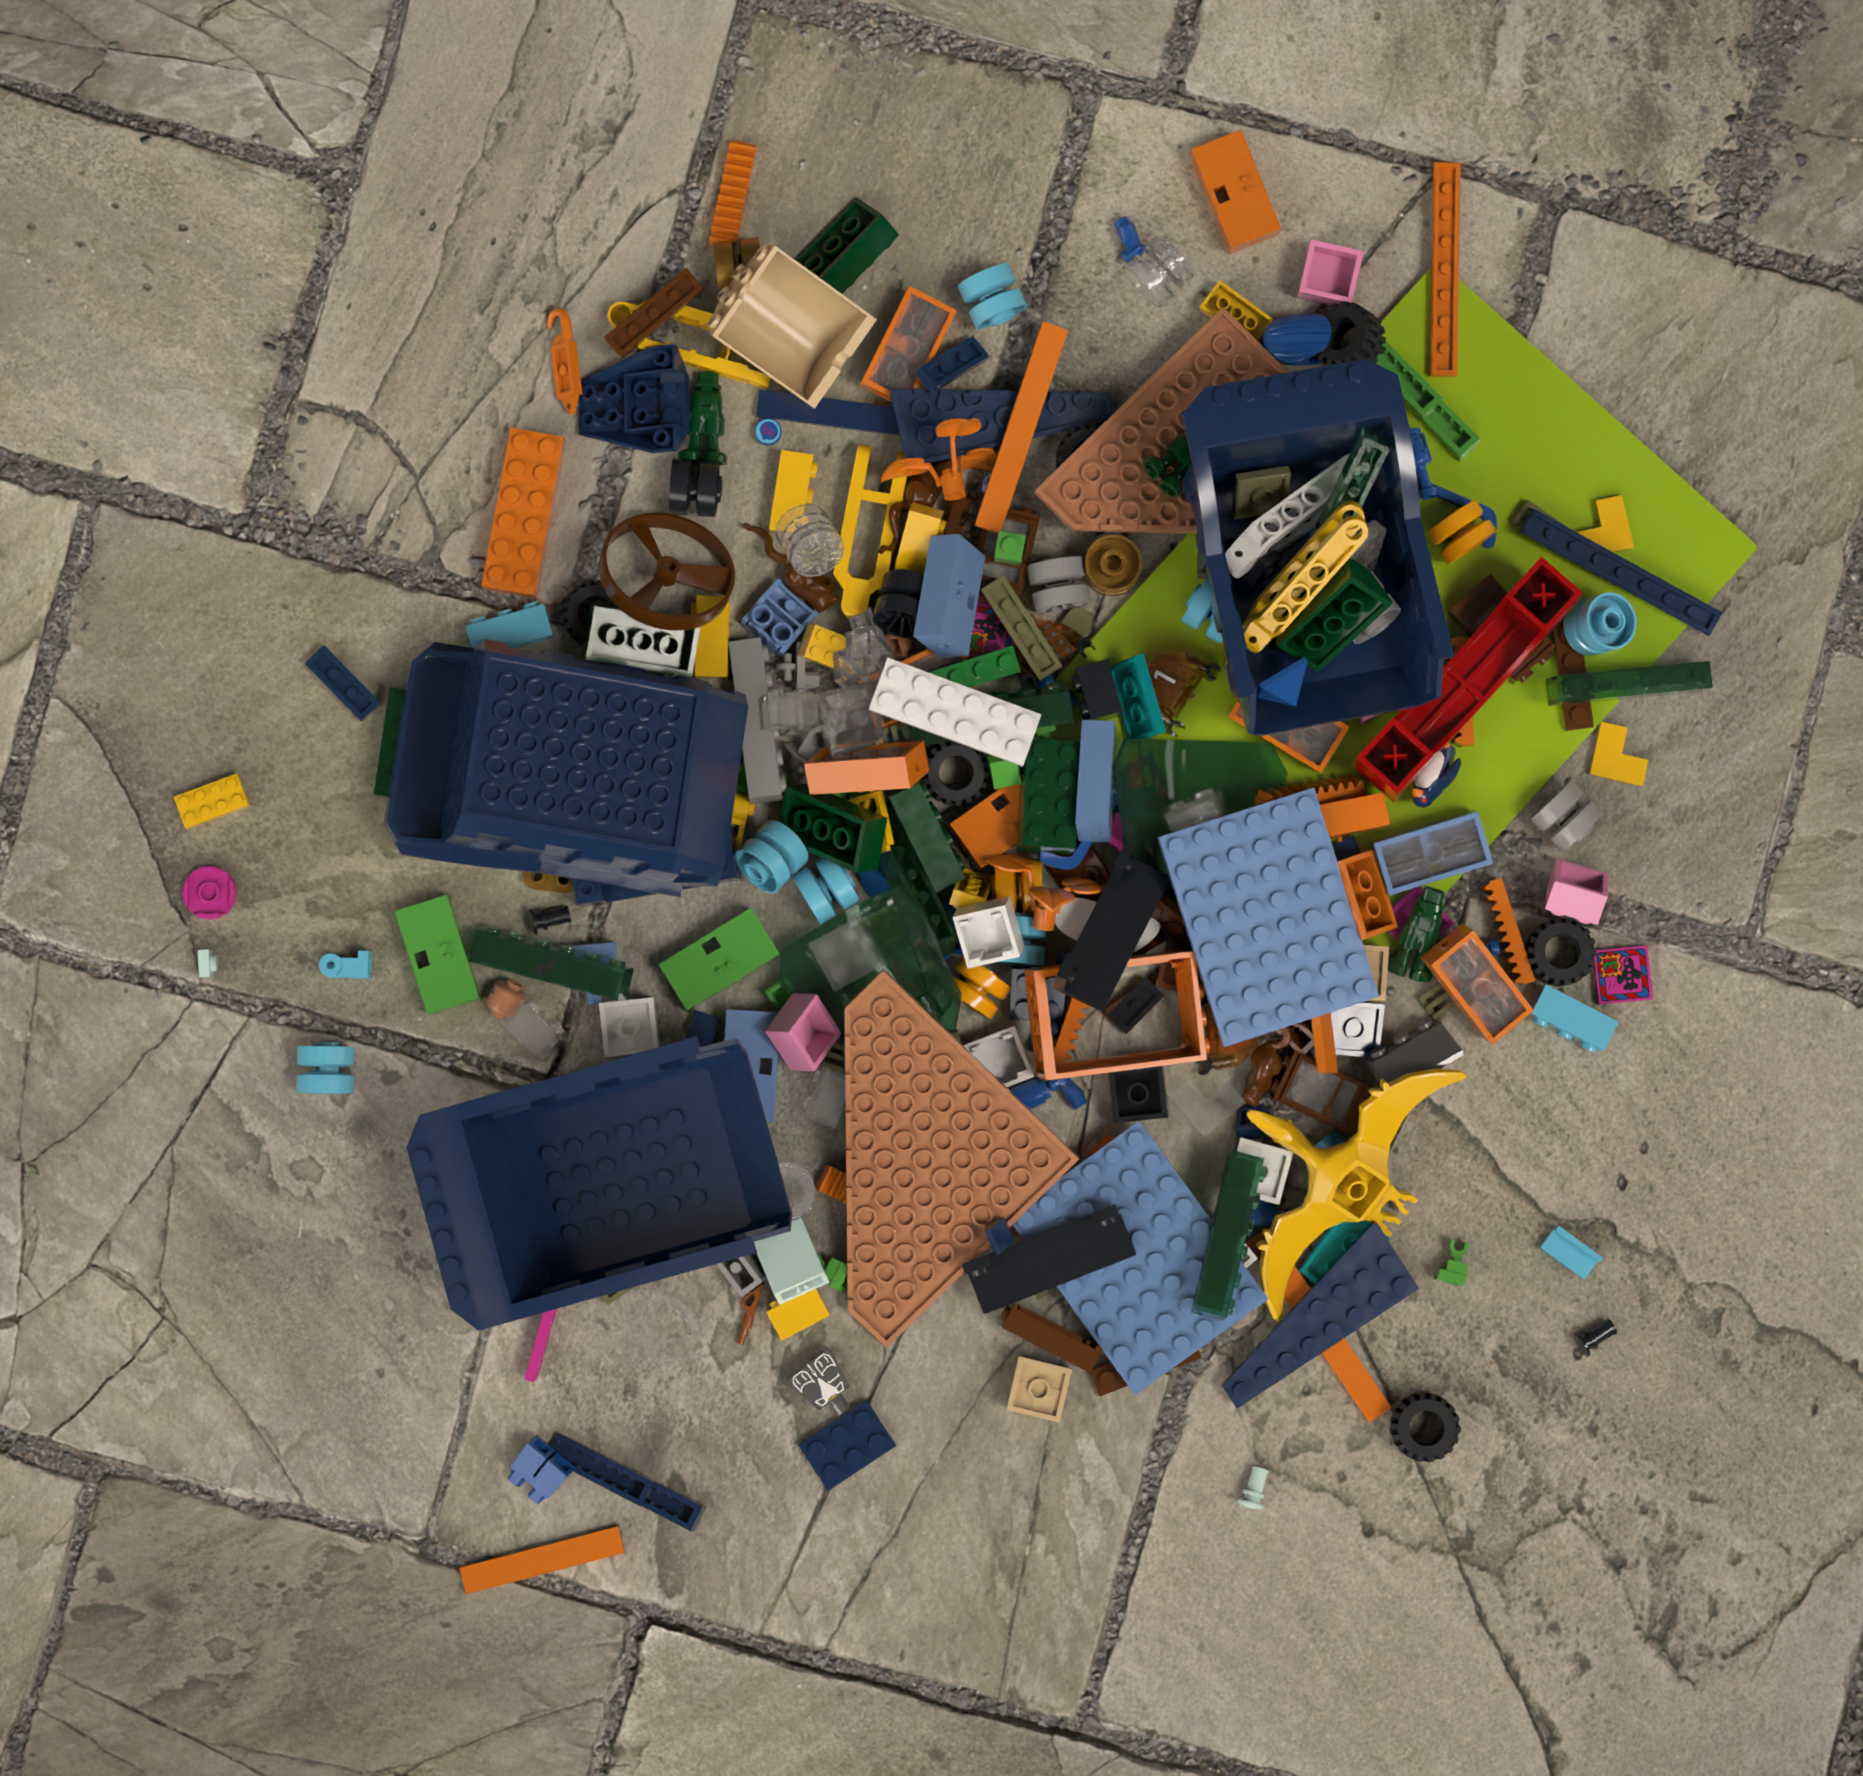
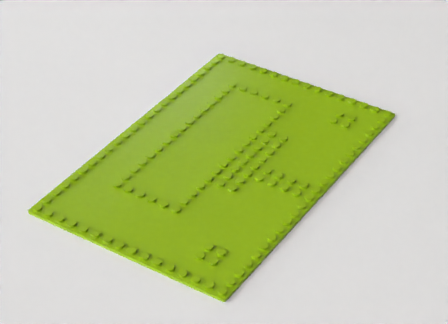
M1431 268L1382 320L1380 325L1385 329V333L1382 336L1386 338V342L1442 397V401L1480 438V444L1460 462L1405 404L1409 429L1420 428L1421 433L1425 434L1432 458L1431 463L1426 466L1430 482L1488 506L1494 511L1497 520V534L1494 547L1483 548V543H1481L1458 560L1447 565L1440 553L1443 547L1452 540L1448 539L1440 545H1434L1426 533L1440 523L1441 519L1459 508V506L1438 497L1421 500V496H1419L1422 525L1450 640L1453 637L1466 636V642L1470 639L1465 631L1447 613L1490 573L1508 593L1541 556L1583 592L1579 601L1608 592L1623 596L1629 601L1635 611L1637 627L1634 637L1626 646L1596 656L1584 655L1593 728L1565 731L1555 651L1553 648L1551 652L1554 656L1543 665L1539 662L1531 668L1534 673L1526 681L1521 683L1517 680L1512 684L1507 679L1473 716L1475 744L1472 747L1460 748L1452 744V741L1458 738L1459 735H1456L1449 742L1456 749L1454 761L1458 758L1461 759V766L1454 781L1430 806L1421 808L1413 804V781L1394 803L1384 795L1390 822L1388 827L1341 837L1344 840L1354 836L1361 853L1372 850L1370 845L1372 840L1470 810L1478 811L1489 846L1688 626L1519 533L1521 529L1511 522L1526 500H1529L1568 528L1579 532L1600 527L1595 506L1596 500L1622 495L1634 548L1614 553L1706 604L1713 599L1757 549V545L1460 279L1457 377H1429ZM1527 509L1526 513L1530 514L1531 510ZM1521 517L1520 520L1525 523L1526 520ZM1478 518L1476 521L1472 523V525L1475 526L1479 522L1483 521V518ZM1188 533L1094 636L1091 642L1095 650L1087 647L1084 650L1087 657L1083 658L1079 653L1055 679L1059 684H1063L1073 690L1072 693L1078 699L1074 706L1067 711L1047 698L1045 694L1041 695L1028 709L1036 713L1050 710L1057 729L1050 733L1053 740L1080 742L1083 719L1079 704L1082 701L1080 693L1075 694L1071 680L1072 675H1075L1076 667L1108 659L1109 665L1113 666L1130 657L1144 653L1147 665L1152 667L1150 677L1152 684L1155 686L1159 708L1162 709L1164 698L1167 695H1170L1172 691L1180 695H1189L1203 674L1200 669L1186 662L1188 656L1208 666L1211 664L1220 666V672L1209 669V674L1217 680L1209 682L1203 677L1193 692L1196 697L1186 703L1177 718L1175 715L1180 708L1168 715L1174 721H1181L1185 725V729L1181 728L1177 723L1173 725L1172 731L1178 737L1169 734L1168 726L1164 722L1166 732L1138 744L1130 745L1122 717L1106 720L1115 721L1117 735L1115 771L1149 753L1175 800L1149 814L1148 819H1140L1131 824L1159 847L1157 838L1159 836L1247 809L1250 805L1256 806L1255 797L1259 789L1266 792L1270 787L1277 790L1278 786H1283L1287 789L1288 784L1296 787L1299 782L1307 785L1308 781H1313L1317 784L1318 779L1327 782L1329 777L1337 780L1338 776H1342L1347 779V775L1352 774L1363 781L1366 786V796L1382 793L1359 773L1353 765L1356 757L1387 723L1401 711L1384 713L1363 724H1360L1358 718L1342 721L1349 726V729L1322 773L1314 770L1261 736L1248 733L1246 727L1228 717L1238 698L1233 697L1226 666H1224V643L1222 641L1220 645L1205 636L1210 623L1208 619L1197 630L1181 621L1188 609L1185 605L1198 583L1203 584L1205 581L1196 580L1198 548L1195 537L1197 533ZM1202 568V573H1207V570ZM1500 599L1473 625L1478 629L1502 600ZM1551 631V633L1547 637L1553 643V636ZM1450 659L1444 660L1443 667L1450 661ZM1166 666L1170 668L1169 671L1164 670ZM1158 669L1178 680L1177 682H1181L1182 685L1178 687L1177 682L1173 685L1158 676L1160 685L1156 686L1155 682L1157 680L1153 678V674ZM1177 669L1179 673L1174 674V670ZM1186 672L1188 676L1183 677V673ZM1192 676H1197V679L1192 680ZM1167 686L1168 690L1164 691L1163 687ZM1190 686V690H1185V687ZM1159 694L1163 695L1162 699H1158ZM1179 698L1170 699V705L1179 702ZM1287 731L1271 734V736L1284 744L1290 735ZM1115 806V808L1113 809V814L1117 812L1121 816L1117 807ZM1336 838L1331 839L1332 844L1337 843ZM1440 860L1427 864L1429 873L1443 870ZM1464 873L1425 884L1421 887L1424 889V886H1429L1442 890L1446 894ZM1412 889L1388 895L1391 906L1393 907ZM1388 931L1362 940L1363 945L1389 947V956L1399 946L1397 940Z

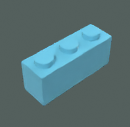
M538 601L523 605V610L513 612L512 609L500 611L497 613V617L487 620L486 616L472 619L471 624L466 626L472 648H476L484 639L507 643V647L517 649L555 638L546 606L544 604L539 605Z
M1547 984L1542 986L1532 1005L1534 1011L1529 1014L1534 1017L1532 1022L1546 1029L1548 1025L1558 1029L1557 1035L1569 1041L1572 1038L1581 1041V1047L1594 1054L1597 1050L1600 1052L1605 1050L1619 1023Z

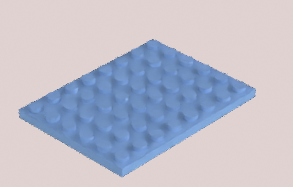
M1309 788L1157 837L1223 1047L1379 997L1339 872L1337 859L1315 788Z
M1140 1121L1062 1176L1013 1224L1021 1238L1025 1240L1114 1204L1118 1205L1136 1255L1061 1284L1057 1288L1099 1346L1103 1348L1102 1350L1135 1395L1269 1299L1227 1240L1216 1248L1214 1245L1218 1242H1210L1211 1238H1221L1222 1233L1218 1237L1219 1229Z

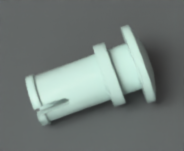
M1252 1466L1247 1488L1243 1489L1242 1493L1245 1495L1244 1499H1238L1237 1502L1250 1509L1263 1510L1264 1506L1259 1503L1260 1499H1264L1262 1492L1269 1471Z

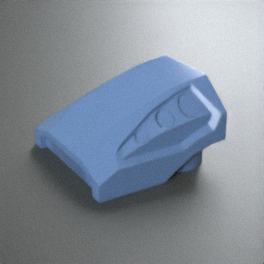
M778 578L742 618L741 623L754 638L761 637L762 645H767L770 652L782 657L819 613L804 604Z

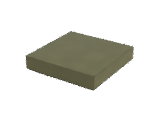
M1289 466L1235 474L1232 504L1234 520L1262 516L1286 499L1289 495L1291 477Z

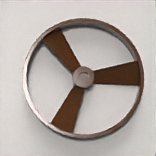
M644 513L622 521L609 533L599 558L600 581L611 601L631 618L645 625L663 630H690L710 623L725 609L735 584L734 564L723 543L704 526L688 518L668 513ZM650 528L669 529L690 536L710 550L719 561L721 567L680 564L674 557H662ZM633 531L658 562L653 573V579L629 598L618 587L610 574L607 564V549L617 538ZM675 583L724 595V598L714 607L693 615H668L649 609L663 586H672Z

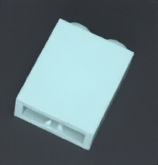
M802 1218L792 1219L790 1232L754 1242L757 1255L779 1305L830 1283Z

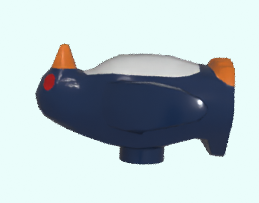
M1448 743L1414 780V788L1412 789V802L1414 805L1421 808L1430 806L1456 778L1461 766V759L1458 758L1454 761L1456 749Z

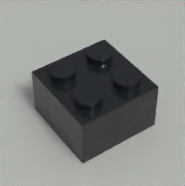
M1108 659L1076 667L1075 675H1072L1071 680L1075 694L1080 693L1082 701L1079 704L1082 719L1106 721L1120 717L1123 710Z
M1164 1066L1108 1073L1114 1123L1169 1117Z

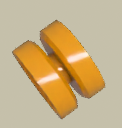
M1473 500L1462 508H1457L1426 533L1434 545H1440L1448 539L1452 540L1443 547L1440 553L1447 565L1458 560L1497 532L1490 520H1483L1475 526L1472 525L1483 513V509L1477 500Z
M961 956L955 965V970L966 981L963 982L955 976H948L941 988L977 1013L991 1020L998 1007L992 1000L986 997L987 994L998 1000H1004L1011 987L983 965L967 969L965 958Z

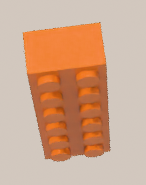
M510 428L481 584L484 590L531 599L538 598L566 440L563 436Z

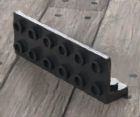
M1125 842L1114 863L1111 876L1074 948L1064 959L1053 989L1099 1011H1104L1170 882L1169 875L1137 861V858L1133 857L1135 846Z
M1114 1204L1012 1244L999 1255L992 1252L961 1265L965 1275H969L983 1313L987 1314L1136 1255V1251L1117 1204Z

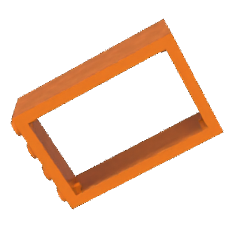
M1178 949L1132 955L1126 966L1133 967L1170 962L1172 968H1175L1183 1043H1180V1048L1055 1063L1045 979V977L1056 976L1062 964L1025 968L1024 975L1036 1077L1047 1081L1207 1060L1206 1053L1210 1052L1208 1037H1204L1203 1026L1207 1024L1205 1010H1201L1200 999L1204 997L1202 983H1198L1197 972H1199L1193 951Z

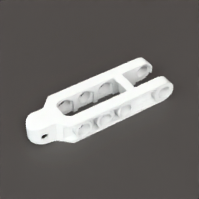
M1348 454L1252 522L1225 553L1230 574L1235 578H1240L1254 567L1259 558L1273 550H1276L1278 553L1282 552L1330 517L1342 503L1352 501L1357 492L1358 483L1362 480L1366 471V463L1363 458L1355 454ZM1353 464L1358 468L1359 472L1350 473L1346 470L1345 465Z

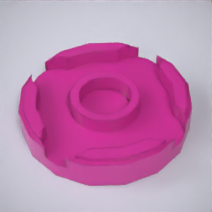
M204 866L194 870L184 881L182 896L184 904L191 913L198 918L213 920L221 918L230 912L236 902L237 888L235 881L229 873L219 867Z

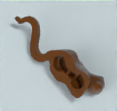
M944 460L937 464L931 463L939 477L942 476V471L952 468L950 460ZM929 470L910 479L905 489L904 502L898 501L891 505L889 509V522L893 533V542L889 546L882 545L878 551L880 554H883L885 551H895L900 547L902 532L898 516L902 509L909 512L913 502L933 507L940 496L942 486H936V481Z
M746 522L743 524L747 531H753L763 538L764 550L770 559L784 564L782 573L783 583L796 597L808 601L818 613L827 610L839 600L837 595L831 594L835 586L834 581L818 572L807 560L776 551L773 548L772 537L766 530L757 526H751Z
M1289 1026L1280 1029L1283 1034L1281 1039L1269 1040L1259 1045L1252 1052L1250 1058L1252 1069L1245 1078L1246 1088L1241 1095L1244 1103L1257 1107L1263 1094L1272 1088L1273 1076L1277 1075L1282 1067L1281 1057L1277 1050L1288 1046L1292 1039V1032Z

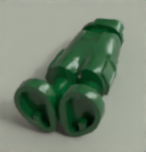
M698 372L697 383H694L693 386L694 390L689 407L690 430L687 434L690 436L689 443L686 449H682L677 453V458L691 459L693 465H699L701 462L702 435L707 436L704 460L719 461L720 466L727 464V455L720 452L718 438L724 435L725 419L722 414V386L718 384L719 373Z
M1186 433L1180 434L1166 446L1167 453L1162 457L1157 458L1154 455H1149L1143 460V467L1152 480L1160 478L1175 461L1179 462V465L1170 474L1158 482V487L1172 498H1178L1183 493L1181 480L1184 478L1192 462Z
M1424 886L1422 895L1417 897L1407 922L1401 927L1397 942L1401 946L1396 956H1388L1389 972L1404 977L1408 969L1412 950L1416 948L1418 952L1414 964L1411 966L1409 978L1418 982H1430L1432 980L1433 973L1420 957L1440 940L1439 930L1445 904L1442 902L1445 895L1444 891Z

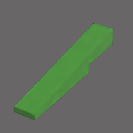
M1355 336L1348 341L1349 345L1353 342ZM1387 342L1382 344L1381 348L1384 351L1382 355L1378 354L1376 357L1378 359L1376 364L1398 375L1404 403L1461 462L1480 444V438L1442 401V397Z

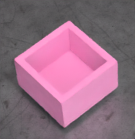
M1311 239L1297 298L1328 305L1335 303L1340 305L1342 301L1351 303L1364 251Z
M1557 858L1547 884L1545 909L1557 916L1566 915L1584 924L1593 923L1598 925L1608 898L1609 873Z
M793 993L765 1031L788 1068L793 1071H815L842 1034L817 994Z

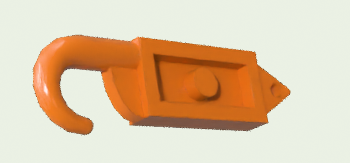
M554 308L548 315L547 327L551 329L554 318L559 316L562 333L555 337L550 347L557 400H561L569 414H575L579 395H582L577 345L573 339L570 315L563 308Z

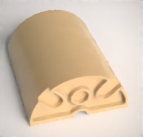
M762 245L745 266L740 264L732 275L733 281L728 287L725 286L717 296L719 303L707 326L710 327V334L815 409L841 372L843 363L853 355L877 319L775 245L767 247Z

